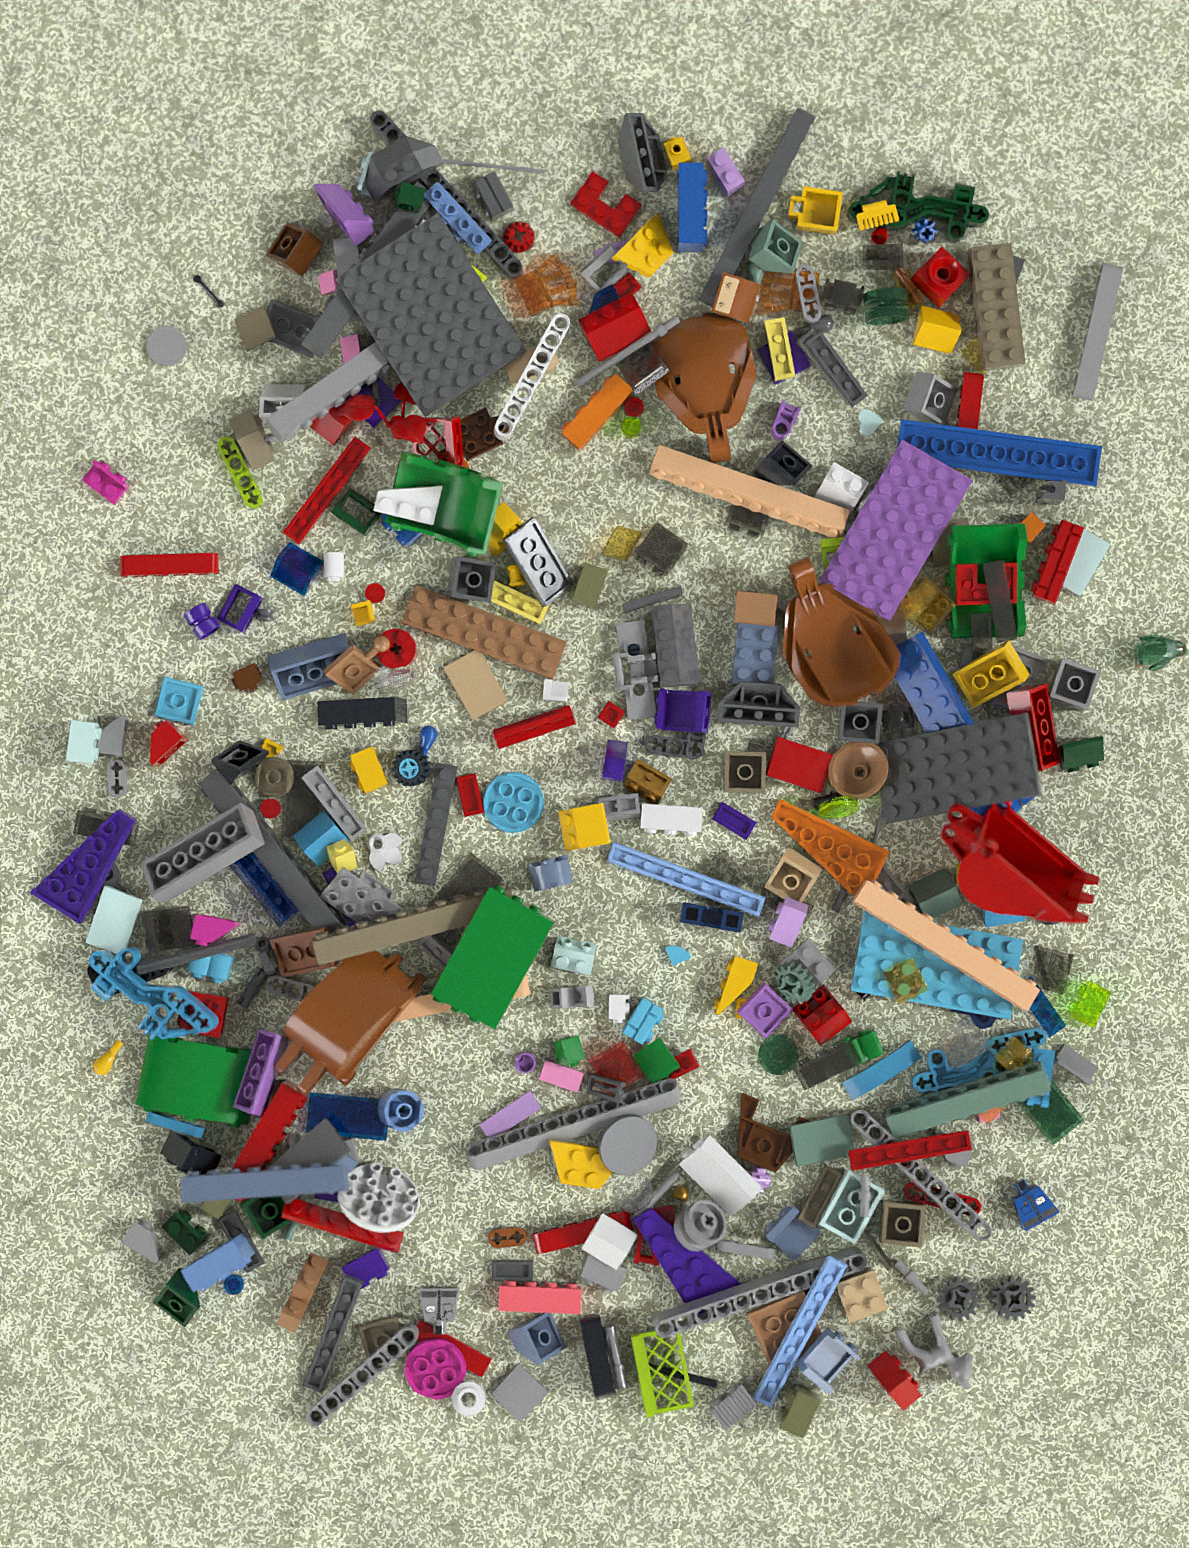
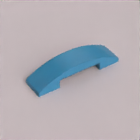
M910 1040L865 1070L848 1078L842 1084L851 1099L854 1100L896 1076L921 1059V1056Z

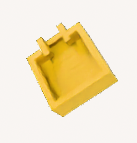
M803 186L801 197L791 195L787 219L797 220V230L836 235L843 192ZM804 201L803 213L793 212L794 202Z

